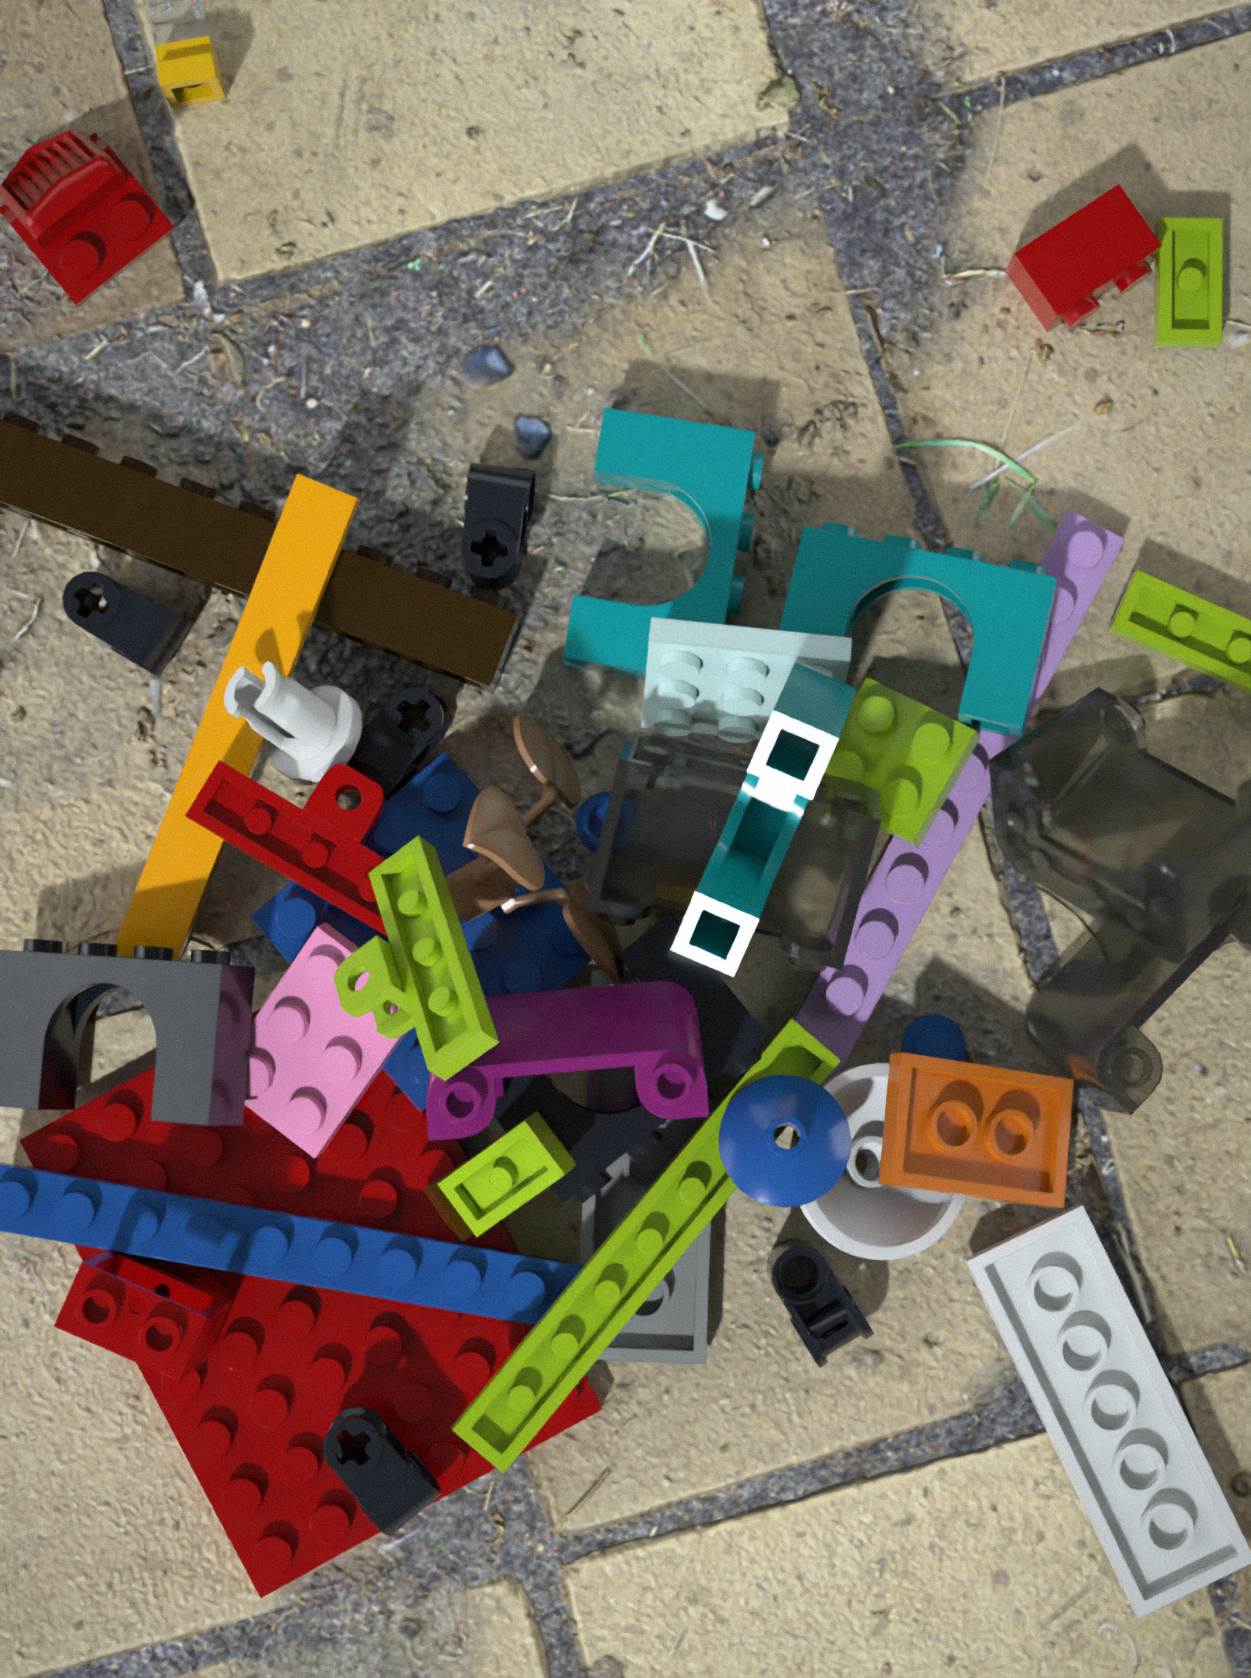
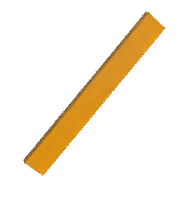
M297 473L114 945H118V954L134 958V946L174 948L173 961L181 960L226 845L225 840L185 817V814L219 760L247 777L252 778L267 740L251 728L247 719L241 715L237 719L227 712L224 705V694L228 682L241 666H244L253 675L265 682L262 669L267 661L278 668L281 676L291 678L360 503V498Z

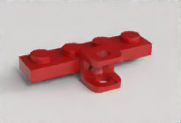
M219 760L185 814V817L388 937L369 877V872L386 859L363 846L377 824L384 808L385 798L382 787L346 764L340 763L330 768L324 774L303 809ZM356 791L362 796L358 807L352 810H345L338 806L339 798L344 792Z

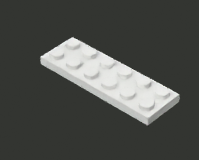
M1078 1203L964 1258L1137 1617L1141 1618L1251 1564V1550L1084 1206Z

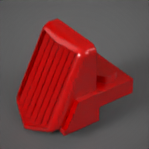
M76 129L69 130L28 148L0 186V196L4 202L0 207V213L77 308L175 231L172 223L111 147L96 132L88 137L82 131Z

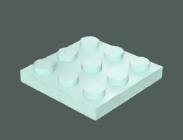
M651 617L641 727L654 728L658 733L672 737L686 736L692 732L718 735L722 740L731 743H747L754 739L760 740L795 662L845 683L851 660L852 638Z

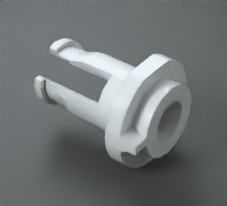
M269 661L263 665L262 669L265 682L253 675L244 666H241L228 682L224 694L226 710L237 719L240 715L247 719L254 731L271 742V759L275 768L282 775L298 785H313L319 783L324 774L333 766L340 763H348L355 752L362 732V713L359 705L351 696L341 689L329 685L318 686L308 690L294 679L281 676L278 668Z

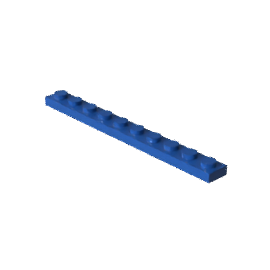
M0 1162V1231L531 1325H536L585 1265Z

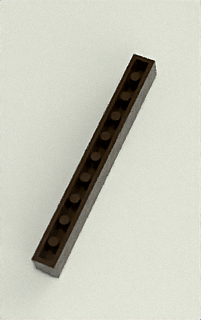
M5 411L2 420L0 419V508L248 601L277 526L276 523H273L276 516L275 513L244 500H240L237 509L214 500L217 492L199 482L181 478L179 485L175 486L157 479L158 469L143 461L129 456H122L120 464L97 456L100 448L87 440L64 433L61 442L40 435L41 425L16 413ZM358 545L355 553L341 549L311 626L494 694L520 627L518 615L509 612L512 605L510 601L479 589L476 590L473 598L450 589L453 582L451 579L422 567H417L414 575L391 567L394 560L391 556L368 546Z

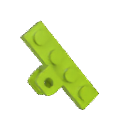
M418 835L369 872L389 943L376 935L341 963L334 974V982L342 1010L352 1017H360L372 1011L377 1026L376 1031L385 1038H397L415 1027L428 1071L446 1081L498 1044L499 1040L436 849ZM369 971L367 983L363 988L356 991L357 980L362 974ZM395 1004L400 1009L391 1014V1006Z

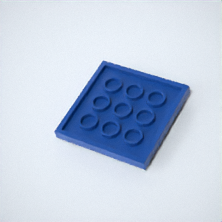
M443 752L385 801L382 814L363 846L388 859L419 835L435 847L444 876H447L479 857L480 853L463 847L471 809L481 791L447 753ZM542 861L545 881L544 885L536 891L559 887L565 888L568 891L565 885ZM294 881L287 884L250 916L253 924L290 965L316 927L325 922L359 948L376 935L389 943L388 937ZM521 885L515 889V894L519 895L536 891H530ZM555 902L522 906L508 914L499 905L471 922H465L458 916L484 997L560 990L593 961L569 929L563 916V907ZM414 1027L406 1033L382 1069L413 1105L422 1112L426 1108L429 1071Z

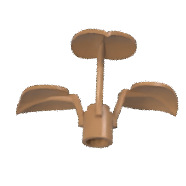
M521 712L515 716L513 721L515 741L525 763L535 777L543 783V795L521 817L514 804L499 788L489 786L479 793L471 809L463 847L480 853L479 857L445 876L456 913L463 921L471 922L499 905L508 914L522 906L555 902L563 907L564 919L579 944L601 967L614 985H622L624 963L618 956L622 952L619 936L609 914L590 891L579 883L571 885L568 891L562 887L536 891L544 885L545 871L538 851L527 836V829L556 802L557 798L569 809L578 806L581 799V789L574 765L561 745L526 712ZM522 885L528 890L536 892L516 895L515 889Z

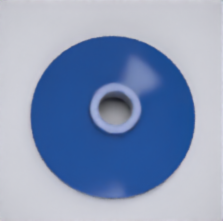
M775 1075L751 1083L731 1101L720 1125L719 1152L728 1176L744 1194L769 1206L782 1208L797 1207L819 1199L838 1182L849 1160L851 1133L843 1109L826 1089L802 1077ZM781 1126H790L796 1130L799 1142L791 1149L781 1148L774 1140V1131Z

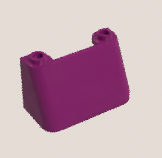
M656 981L486 996L484 998L499 1043L446 1081L430 1071L428 1077L426 1111L429 1141L465 1138L478 1134L491 1122L496 1111L497 1097L505 1095L504 1078L634 1066L638 1096L649 1112L666 1119L709 1116L706 1077L696 1005L689 992L674 982Z

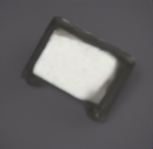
M1097 687L988 760L997 844L1004 857L1019 872L1159 958L1170 963H1180L1204 945L1251 884V778L1238 787L1236 800L1151 755L1147 752L1146 723L1139 709L1133 704L1125 702L1117 696Z
M628 733L618 758L584 909L596 911L597 916L601 920L620 926L634 925L636 919L648 917L651 914L652 908L685 916L746 778L753 756L655 733ZM823 774L813 799H809L754 930L755 933L779 938L778 945L780 949L789 955L788 961L798 968L813 972L825 971L826 967L843 969L881 824L880 794L872 787L863 783Z
M1187 852L1172 856L1162 863L1039 990L1025 1008L1023 1022L1026 1034L1030 1040L1069 1079H1074V1084L1101 1110L1132 1115L1159 1085L1163 1073L1161 1054L1155 1045L1139 1030L1158 1008L1213 951L1218 950L1225 944L1237 942L1251 953V877L1204 854Z

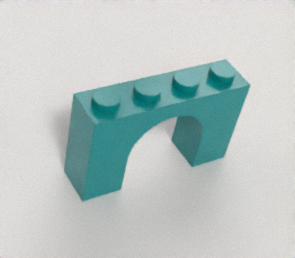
M604 407L594 467L595 483L660 493L686 505L696 515L706 533L709 546V560L702 576L690 590L680 597L663 604L644 606L573 595L563 654L564 666L645 679L651 617L725 625L726 612L739 614L745 576L733 574L736 550L749 552L755 514L743 512L746 488L759 490L765 455L764 452L753 451L755 431Z
M825 522L822 523L821 529L804 526L779 630L850 638L861 615L872 604L885 596L901 591L918 590L943 597L961 611L968 621L974 636L973 652L958 711L959 722L975 730L1023 739L1057 593V577L1046 575L1047 569L1045 567L1028 561L1013 560L1009 562L1008 567L983 562L984 557L981 554L963 548H947L945 554L921 550V544L918 541L904 536L885 535L883 542L858 537V530L844 524Z
M795 662L748 767L746 778L671 947L672 951L734 977L759 921L809 799H813L839 740L857 691L856 688Z

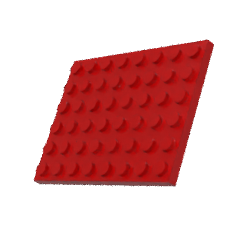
M260 1009L252 1013L251 1023L260 1011ZM155 1066L19 1140L33 1168L457 1242L423 1191V1188L469 1158L459 1138L429 1141L426 1108L420 1112L383 1069L378 1073L324 1152L316 1158L309 1155L245 1104L243 1125L206 1126L152 1121ZM503 1219L478 1237L473 1234L460 1242L520 1253ZM74 1244L83 1262L109 1251ZM128 1254L232 1300L206 1361L181 1381L172 1379L138 1363L137 1365L260 1598L265 1597L381 1532L364 1513L355 1496L329 1467L324 1458L323 1443L326 1434L330 1429L333 1419L340 1411L350 1406L362 1405L372 1408L381 1415L382 1419L403 1444L423 1461L438 1481L442 1494L429 1505L496 1469L494 1465L458 1436L451 1427L535 1325ZM159 1284L156 1287V1293L168 1298L170 1288L166 1284ZM586 1374L520 1455L603 1409V1405ZM346 1430L347 1434L342 1446L347 1451L358 1446L366 1452L365 1447L369 1435L362 1431L360 1434L353 1436Z

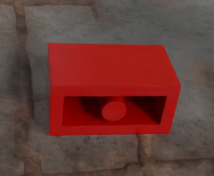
M1118 184L1016 251L1005 272L1047 332L1065 321L1069 328H1073L1101 307L1097 300L1099 297L1117 287L1121 294H1124L1150 276L1153 270L1149 264L1162 245Z

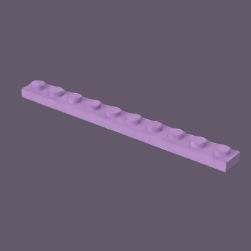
M1071 510L1065 514L1038 564L1047 569L1046 575L1057 577V593L1027 722L1125 541L1124 538ZM976 730L981 738L920 847L917 848L895 836L891 837L793 1019L841 1060L825 1081L839 1073L1018 741L1017 738Z

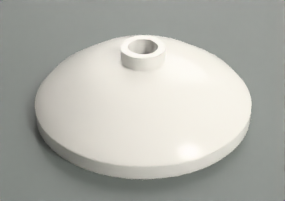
M874 1063L848 1068L832 1076L821 1085L837 1100L846 1115L851 1133L850 1156L842 1176L834 1187L819 1199L800 1206L812 1227L830 1244L850 1255L872 1260L901 1259L925 1250L940 1239L951 1227L966 1196L878 1184L889 1063ZM795 1129L793 1130L790 1149L799 1142ZM860 1151L867 1158V1167L863 1173L858 1171L855 1164L856 1156Z

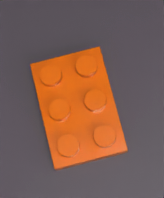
M904 1052L890 1054L878 1184L1046 1208H1064L1074 1079Z

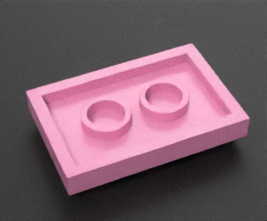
M326 922L316 927L251 1023L244 1103L313 1158L318 1157L324 1152L406 1035L405 1033L397 1038L387 1039L376 1031L377 1026L372 1011L360 1017H352L342 1010L334 982V974L341 963L358 950L359 947ZM369 971L362 974L357 980L356 991L363 988L367 983ZM392 1004L391 1014L397 1012L400 1008Z

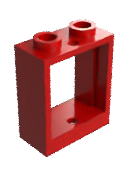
M109 1250L81 1263L54 1327L172 1379L181 1381L206 1361L232 1300L131 1255ZM159 1284H166L170 1288L168 1298L156 1293V1287Z

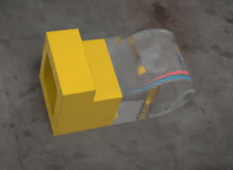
M148 0L155 29L153 37L158 60L156 66L159 83L170 107L176 108L226 99L205 0ZM201 84V85L196 86V87H191V88H190V87H186V86Z

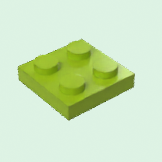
M866 677L852 702L839 740L814 795L919 848L981 737L976 730Z

